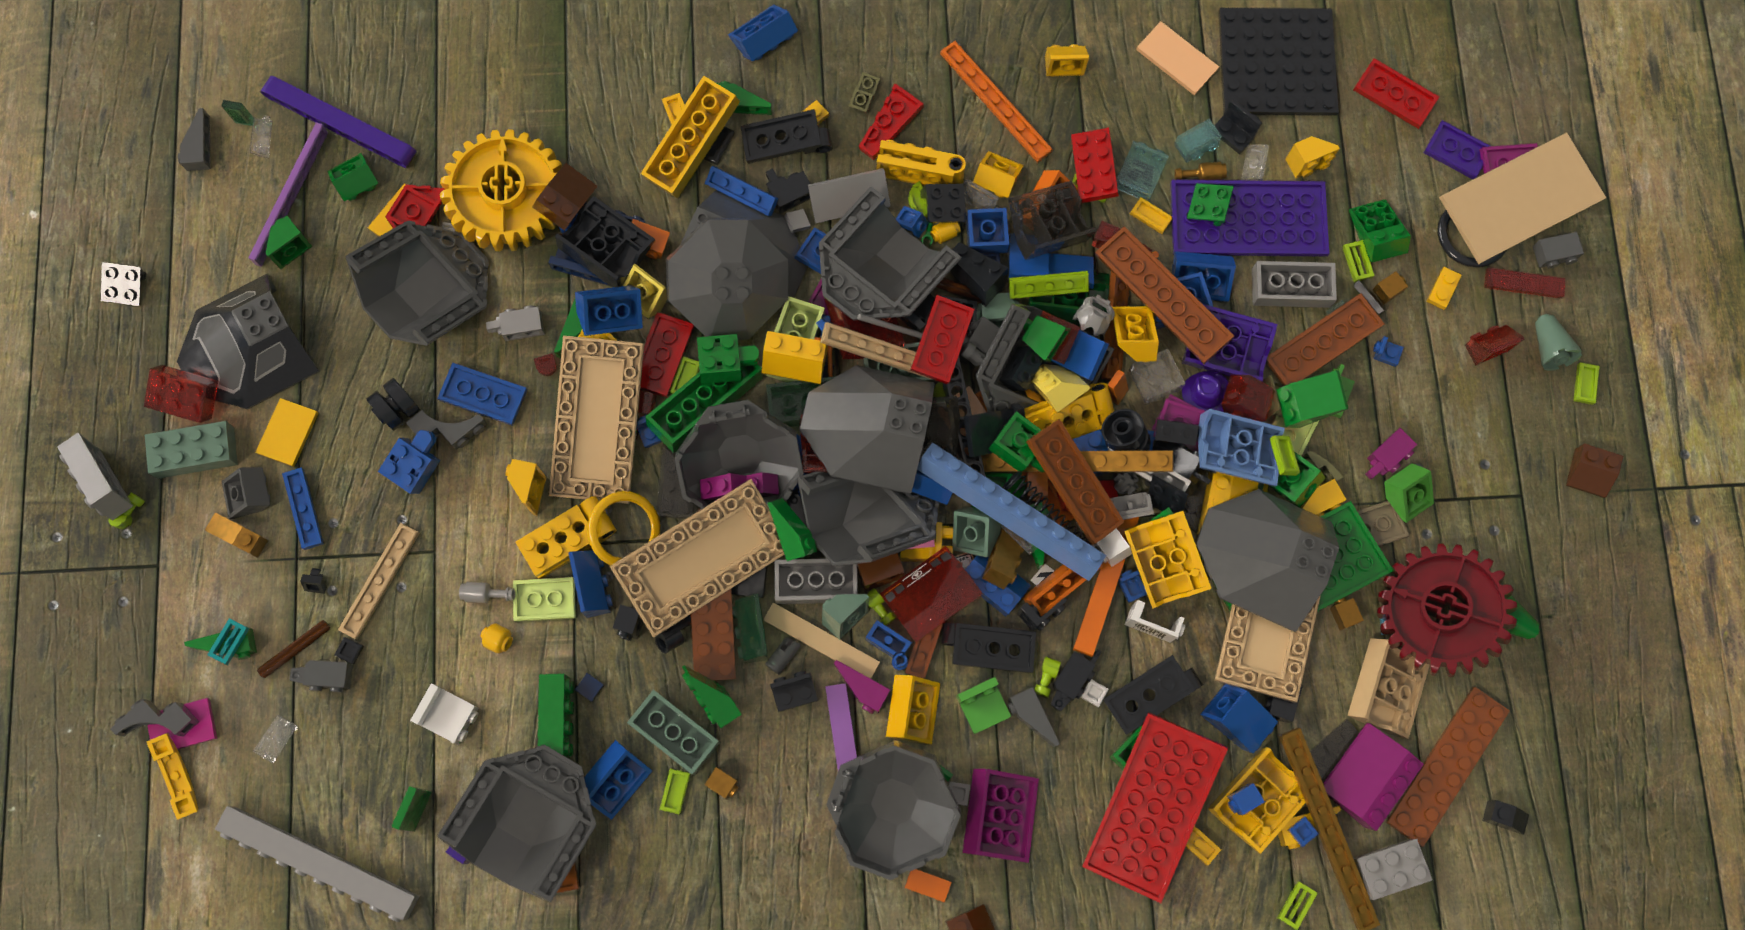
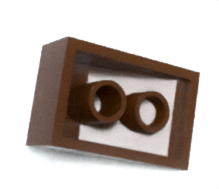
M565 163L538 196L532 208L565 231L598 186Z

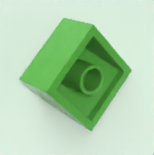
M1411 463L1384 481L1386 499L1406 523L1434 504L1432 475L1428 469Z

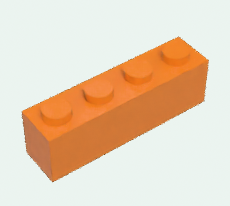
M1061 565L1024 595L1022 599L1029 605L1033 604L1038 609L1039 616H1043L1059 601L1085 582L1086 579L1065 565Z

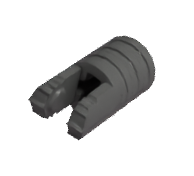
M786 637L765 665L780 675L800 649V643L793 642L792 638Z

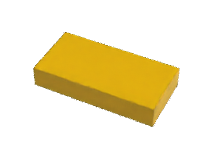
M1140 197L1130 212V215L1160 234H1163L1172 221L1171 215Z

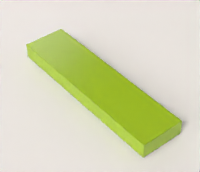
M1088 271L1009 278L1010 299L1089 292Z

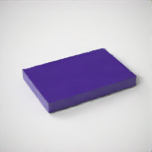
M1442 120L1423 153L1463 175L1475 179L1483 167L1480 149L1491 146Z

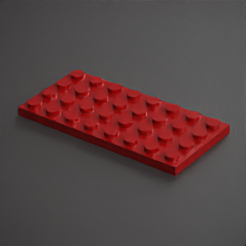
M1148 712L1082 867L1161 903L1228 747Z

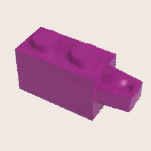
M1399 428L1367 457L1373 467L1365 475L1371 480L1378 473L1382 476L1389 471L1394 473L1401 466L1399 462L1403 458L1407 460L1415 453L1412 449L1417 444Z

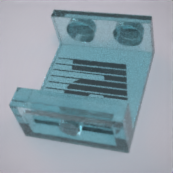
M1133 141L1120 173L1116 178L1118 190L1139 199L1142 197L1149 202L1169 156L1161 150L1149 148L1145 143Z

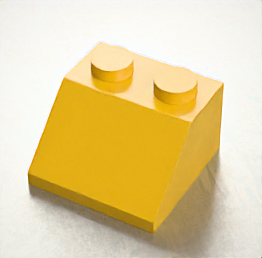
M1076 44L1062 47L1060 45L1047 47L1045 54L1046 76L1084 75L1089 60L1086 47Z
M988 151L979 164L973 184L977 185L979 189L994 192L998 197L1008 198L1024 165Z

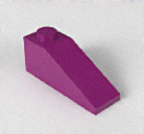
M835 660V668L859 703L863 705L862 709L870 714H873V712L879 713L890 693V689Z

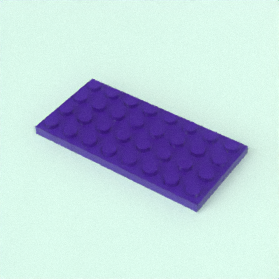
M1171 180L1173 255L1175 251L1223 256L1327 257L1329 255L1325 181ZM1196 183L1234 186L1226 219L1221 226H1215L1213 221L1187 219Z

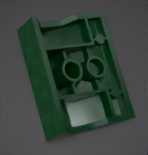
M1094 272L1093 289H1089V292L1029 297L1028 305L1066 320L1076 327H1080L1078 318L1074 320L1073 317L1080 306L1083 305L1084 300L1087 297H1096L1097 294L1105 300L1108 299L1109 274ZM1092 303L1093 306L1107 313L1105 307L1098 303Z

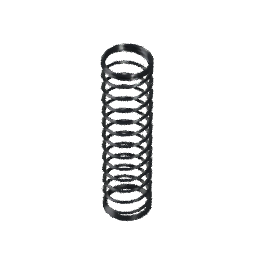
M1021 471L1015 473L1002 487L1007 491L1019 479L1024 477L1021 484L1012 493L1013 495L1024 485L1030 483L1028 488L1019 497V499H1021L1029 491L1035 489L1032 496L1025 503L1028 504L1029 501H1031L1034 497L1041 494L1040 498L1035 503L1033 508H1035L1039 503L1047 499L1045 505L1039 512L1041 513L1044 509L1053 505L1046 516L1048 517L1052 513L1058 511L1057 515L1053 519L1054 522L1060 517L1064 516L1062 522L1059 525L1062 526L1065 523L1069 522V525L1066 528L1068 531L1075 527L1073 534L1076 535L1081 533L1079 538L1082 540L1086 538H1081L1082 531L1076 532L1077 526L1070 527L1071 520H1067L1064 522L1066 517L1065 515L1058 516L1060 510H1053L1054 503L1047 505L1049 501L1048 498H1044L1041 500L1043 496L1042 492L1035 494L1037 492V487L1030 488L1032 484L1031 481H1027L1026 483H1024L1026 476H1022Z

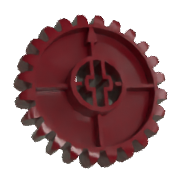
M1439 543L1434 554H1432L1427 546L1421 547L1419 559L1414 554L1407 553L1405 556L1406 567L1400 563H1395L1392 566L1395 577L1385 576L1383 579V585L1387 590L1378 593V601L1384 605L1377 609V616L1380 619L1386 620L1380 626L1381 633L1393 634L1388 640L1389 648L1394 649L1402 646L1400 660L1405 661L1413 656L1415 657L1414 669L1420 670L1427 663L1430 664L1431 675L1436 676L1440 667H1445L1447 675L1454 677L1458 666L1462 668L1465 674L1469 675L1472 674L1474 661L1478 666L1486 668L1489 664L1487 654L1496 658L1500 657L1502 648L1499 643H1510L1512 636L1507 630L1515 628L1517 624L1516 618L1509 614L1515 612L1518 605L1516 601L1508 599L1514 591L1513 586L1507 584L1500 585L1504 580L1505 572L1502 570L1491 572L1494 562L1492 559L1488 558L1480 563L1477 561L1479 551L1475 549L1465 556L1463 555L1462 545L1456 544L1452 553H1448L1446 546L1443 543ZM1444 605L1451 607L1448 615L1441 613ZM1428 615L1436 617V622H1434Z

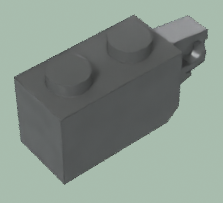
M310 660L305 664V667L291 668L290 681L302 683L304 686L309 687L310 691L321 692L322 688H330V692L343 693V689H350L353 665L348 662Z

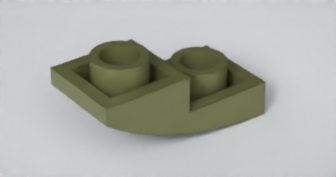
M862 72L849 107L867 113L881 79Z
M1312 451L1307 452L1303 456L1304 459L1322 471L1326 482L1333 479L1338 482L1343 478L1340 472L1322 456Z

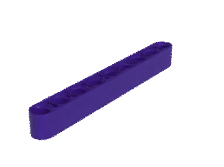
M270 76L260 91L265 97L315 123L322 124L326 129L403 168L408 167L416 154V150L410 145L277 77Z

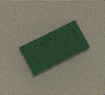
M223 100L222 108L235 123L249 126L254 125L255 119L242 103Z

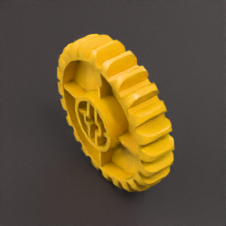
M511 129L506 131L504 137L500 136L498 130H492L491 138L486 139L481 133L477 135L478 143L475 145L471 141L464 142L463 145L466 151L464 153L455 151L452 154L456 163H446L444 169L448 176H444L440 180L442 188L445 189L440 193V199L445 205L444 213L451 220V224L456 232H462L465 240L468 242L476 240L480 248L485 249L491 243L494 250L500 252L504 244H508L511 251L517 250L518 242H522L524 246L530 247L532 246L531 237L535 236L537 239L542 240L545 238L544 228L554 230L556 224L532 208L538 196L562 167V163L556 160L555 153L551 148H545L543 141L540 139L531 141L530 135L525 132L516 138L514 130Z

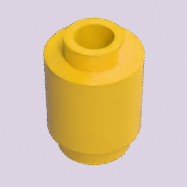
M939 223L932 226L930 233L934 242L942 244L956 237L961 230L958 223Z

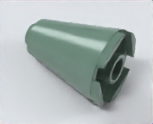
M1544 314L1538 317L1535 327L1541 364L1544 370H1558L1559 365L1565 364L1567 367L1579 360L1582 356L1581 348L1555 316Z

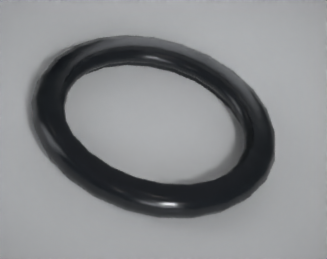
M1446 209L1442 213L1437 230L1439 242L1446 254L1457 263L1469 267H1486L1501 259L1507 251L1505 250L1480 264L1477 263L1475 258L1460 254L1451 245L1447 235V226L1451 217Z

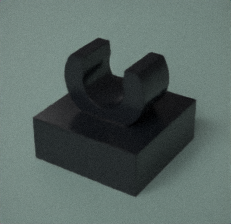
M312 568L310 575L302 574L300 582L304 591L325 594L327 586L323 574H320L321 569Z

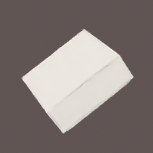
M1091 679L1080 698L1099 707L1109 689Z

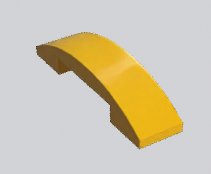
M166 733L146 741L153 760L158 762L172 798L169 801L176 819L178 820L197 812V800L189 774L169 734Z

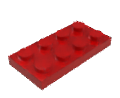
M1373 58L1353 89L1417 129L1421 127L1439 98L1436 94Z
M1109 127L1071 134L1080 203L1119 197Z
M936 295L910 371L949 384L975 309Z
M659 312L656 313L644 344L640 389L668 398L695 327L692 323Z

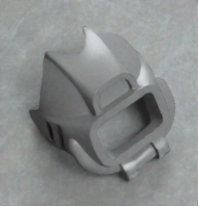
M1097 294L1096 297H1087L1084 300L1083 305L1077 310L1073 319L1076 320L1078 318L1081 330L1092 327L1094 330L1093 336L1095 337L1106 333L1110 321L1114 319L1115 313L1110 305L1111 301L1105 300ZM1092 303L1102 305L1107 309V313L1096 308Z

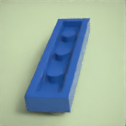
M711 166L704 183L767 216H772L779 199L716 166Z
M301 467L282 473L301 548L307 550L323 545L324 542L305 470Z

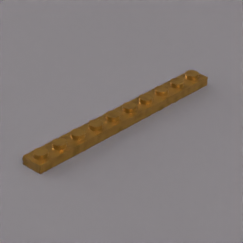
M1080 451L1093 472H1173V451ZM994 453L981 455L985 472H1018ZM1029 464L1023 472L1040 471Z
M1297 727L1279 735L1357 930H1371L1380 926L1301 728Z

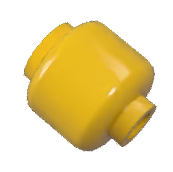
M496 623L485 627L481 632L483 647L498 654L503 651L506 652L513 642L511 631Z

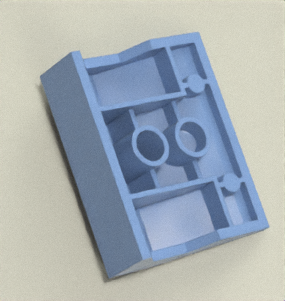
M1209 409L1200 414L1198 448L1200 468L1277 486L1279 470L1269 438L1273 435L1282 436L1285 428Z

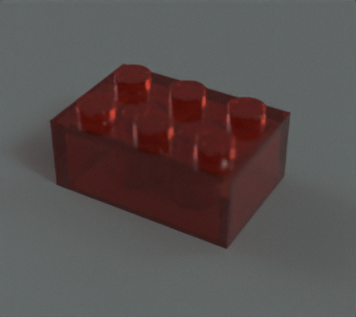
M165 365L150 368L144 407L202 423L212 419L218 381Z

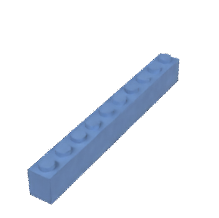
M931 443L922 456L917 470L1086 580H1091L1107 556L936 444Z

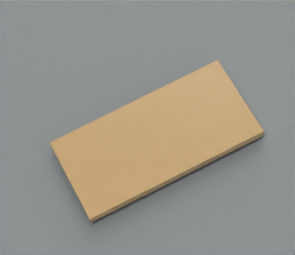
M1565 133L1457 187L1439 198L1477 263L1480 264L1606 199V196L1568 133Z
M563 335L549 496L584 500L596 496L600 501L611 493L631 491L644 343ZM629 501L616 502V503L630 504Z
M749 479L609 567L652 637H655L782 557L784 551L770 509L752 479Z
M1320 596L1296 632L1232 604L1214 681L1297 703Z

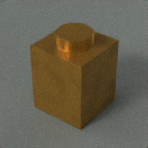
M1395 271L1377 283L1372 291L1385 305L1400 295L1408 286L1404 277Z
M1345 597L1335 602V606L1330 608L1340 631L1364 621L1354 598L1347 600Z
M717 767L705 783V786L725 799H728L729 796L732 798L739 788L736 786L737 780Z

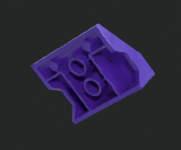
M1203 304L1234 335V339L1206 364H1203L1186 347L1182 364L1218 372L1256 384L1263 381V371L1267 356L1271 350L1278 324Z

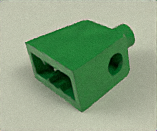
M1037 315L1033 321L1028 318L1022 329L1026 333L1022 340L1043 360L1050 362L1071 329Z

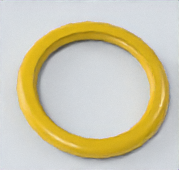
M631 491L611 493L602 498L590 514L587 530L590 546L600 560L608 565H612L622 559L608 553L598 539V521L608 506L620 501L636 503L643 508L650 519L651 535L649 541L660 535L658 513L649 500L638 493Z

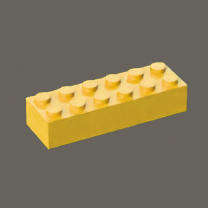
M703 76L640 174L678 199L740 103L737 96Z

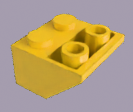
M1311 136L1295 143L1285 160L1295 178L1301 176L1305 178L1317 169L1324 170L1328 168L1340 148L1336 144Z

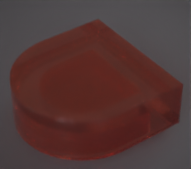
M553 353L534 359L536 369L541 375L550 376L555 373L557 364Z

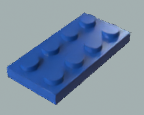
M452 362L437 399L513 426L527 393V388Z

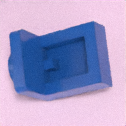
M1131 569L1122 573V578L1118 581L1128 603L1147 595L1139 577V570L1133 572Z

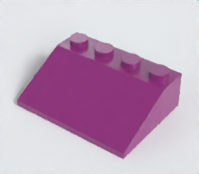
M1366 723L1323 785L1328 797L1361 826L1377 831L1424 764L1403 746L1370 723Z
M973 768L962 853L1029 863L1039 778L991 769Z

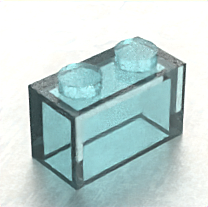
M1208 119L1177 136L1174 145L1187 163L1190 160H1198L1206 151L1212 152L1219 146L1222 136L1212 121Z

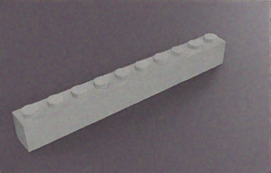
M227 806L215 827V830L221 832L219 836L230 841L234 838L239 841V846L249 850L252 847L258 850L257 854L268 859L271 856L277 859L276 864L286 868L289 865L295 868L294 872L306 877L308 874L314 877L313 881L317 884L333 886L332 891L341 895L345 892L351 895L350 899L359 904L366 902L370 904L369 908L378 913L384 911L389 914L388 918L396 922L409 919L420 897L237 807Z

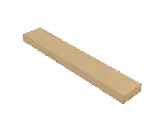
M828 322L825 323L820 343L932 379L910 371L916 354L915 351Z
M400 523L340 625L339 631L358 640L420 534L418 531Z
M775 603L771 605L763 619L769 625L830 659L840 661L870 679L880 664L878 660Z

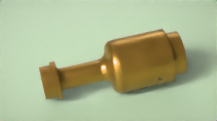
M1200 163L1198 169L1193 170L1178 168L1175 169V180L1198 177L1199 180L1226 179V163Z

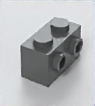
M1577 232L1541 239L1533 246L1539 268L1547 267L1550 269L1559 266L1561 263H1566V265L1573 264L1584 254Z

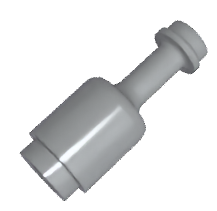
M466 582L461 584L459 588V598L465 602L487 603L491 597L505 598L506 601H513L515 598L514 588L507 587L506 590L491 589L488 583Z

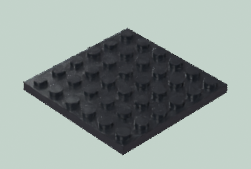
M1332 8L1219 9L1223 115L1229 103L1235 100L1243 104L1247 111L1255 115L1337 116L1339 109Z

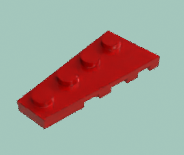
M895 83L892 87V92L884 101V106L877 113L873 125L869 127L859 145L860 151L875 160L878 154H880L881 140H894L924 108V104Z

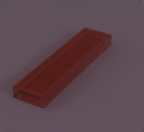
M1487 268L1485 270L1484 288L1562 299L1565 294V278Z

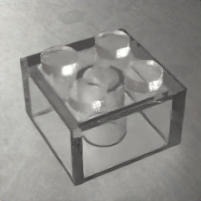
M1169 349L1157 353L1156 361L1135 362L1129 369L1145 405L1182 390L1186 384Z

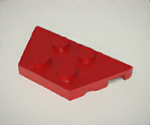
M405 185L385 218L392 228L406 221H414L417 225L427 226L442 204L440 193L445 189L425 185L420 187Z

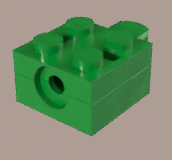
M737 334L697 337L701 384L741 381L740 366L757 365L759 362L758 348L755 345L738 346Z
M1016 411L988 449L1017 471L1023 472L1030 464L1038 471L1045 472L1026 443L1028 439L1040 432L1041 429Z
M1294 451L1300 473L1296 476L1279 474L1277 486H1269L1292 504L1301 508L1325 480V476L1321 470Z

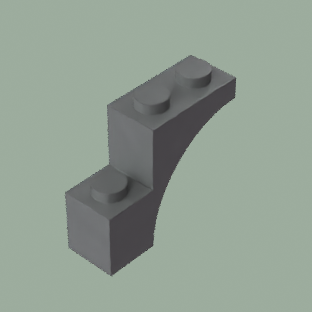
M422 410L406 422L415 434L420 430L431 431L437 440L438 435L442 433L456 450L466 446L470 438L481 434L485 430V426L488 425L479 414L463 422L444 423L429 417Z
M142 699L135 702L126 715L120 716L110 730L115 735L125 737L128 733L139 727L158 724L168 728L175 735L184 736L199 721L182 703H171L164 708V713H162L152 701Z

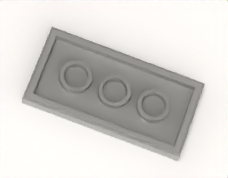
M881 168L809 184L808 190L815 223L842 218L870 186L886 198L885 206L891 207L884 169Z

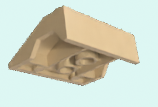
M1370 638L1347 716L1364 724L1370 723L1377 729L1409 739L1430 664L1426 663L1423 668L1416 670L1414 669L1415 657L1412 656L1408 660L1402 661L1399 659L1401 649L1389 648L1388 639Z

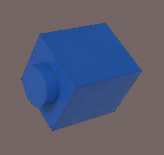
M1248 783L1227 796L1230 800L1228 802L1229 807L1234 813L1237 812L1238 815H1244L1265 802L1254 783Z

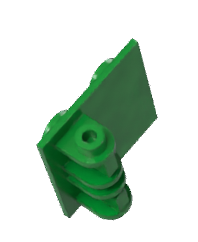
M1196 183L1187 219L1213 221L1215 226H1221L1226 219L1234 186Z

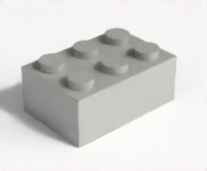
M1408 839L1353 858L1370 900H1376L1432 881L1417 839Z

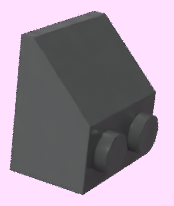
M263 467L238 468L221 481L229 519L258 513L270 506V495L267 492L266 476L263 472Z

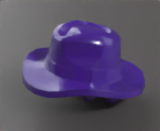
M1204 371L1196 373L1183 384V401L1204 411L1213 409L1226 412L1231 405L1233 397L1231 386L1227 379L1218 372Z

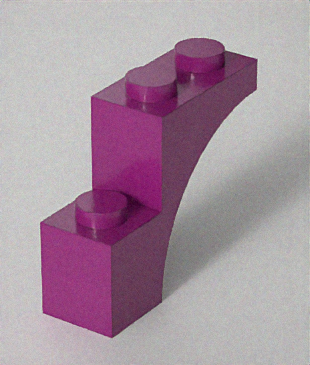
M761 472L751 475H739L730 473L701 479V500L718 499L749 479H752L762 497L778 495V474Z

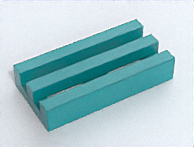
M229 618L207 655L228 665L250 628ZM234 625L235 628L233 629L232 633L224 643L222 650L220 651L219 655H216L217 651L219 650L220 646L222 645L223 641L225 640L226 636L228 635L229 631Z

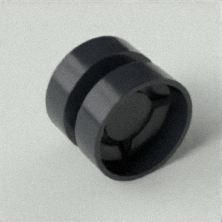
M391 378L383 385L388 394L386 398L378 391H375L366 400L372 406L371 410L377 418L395 431L404 424L399 414L401 411L411 418L421 409L394 378Z
M1131 409L1114 411L1106 417L1102 424V435L1109 451H1149L1151 439L1142 417L1136 411Z

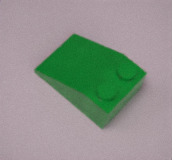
M1338 370L1293 382L1276 389L1285 427L1301 428L1349 409Z

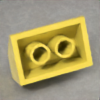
M1042 364L1031 381L1038 393L1056 412H1059L1091 389L1075 372L1056 365Z

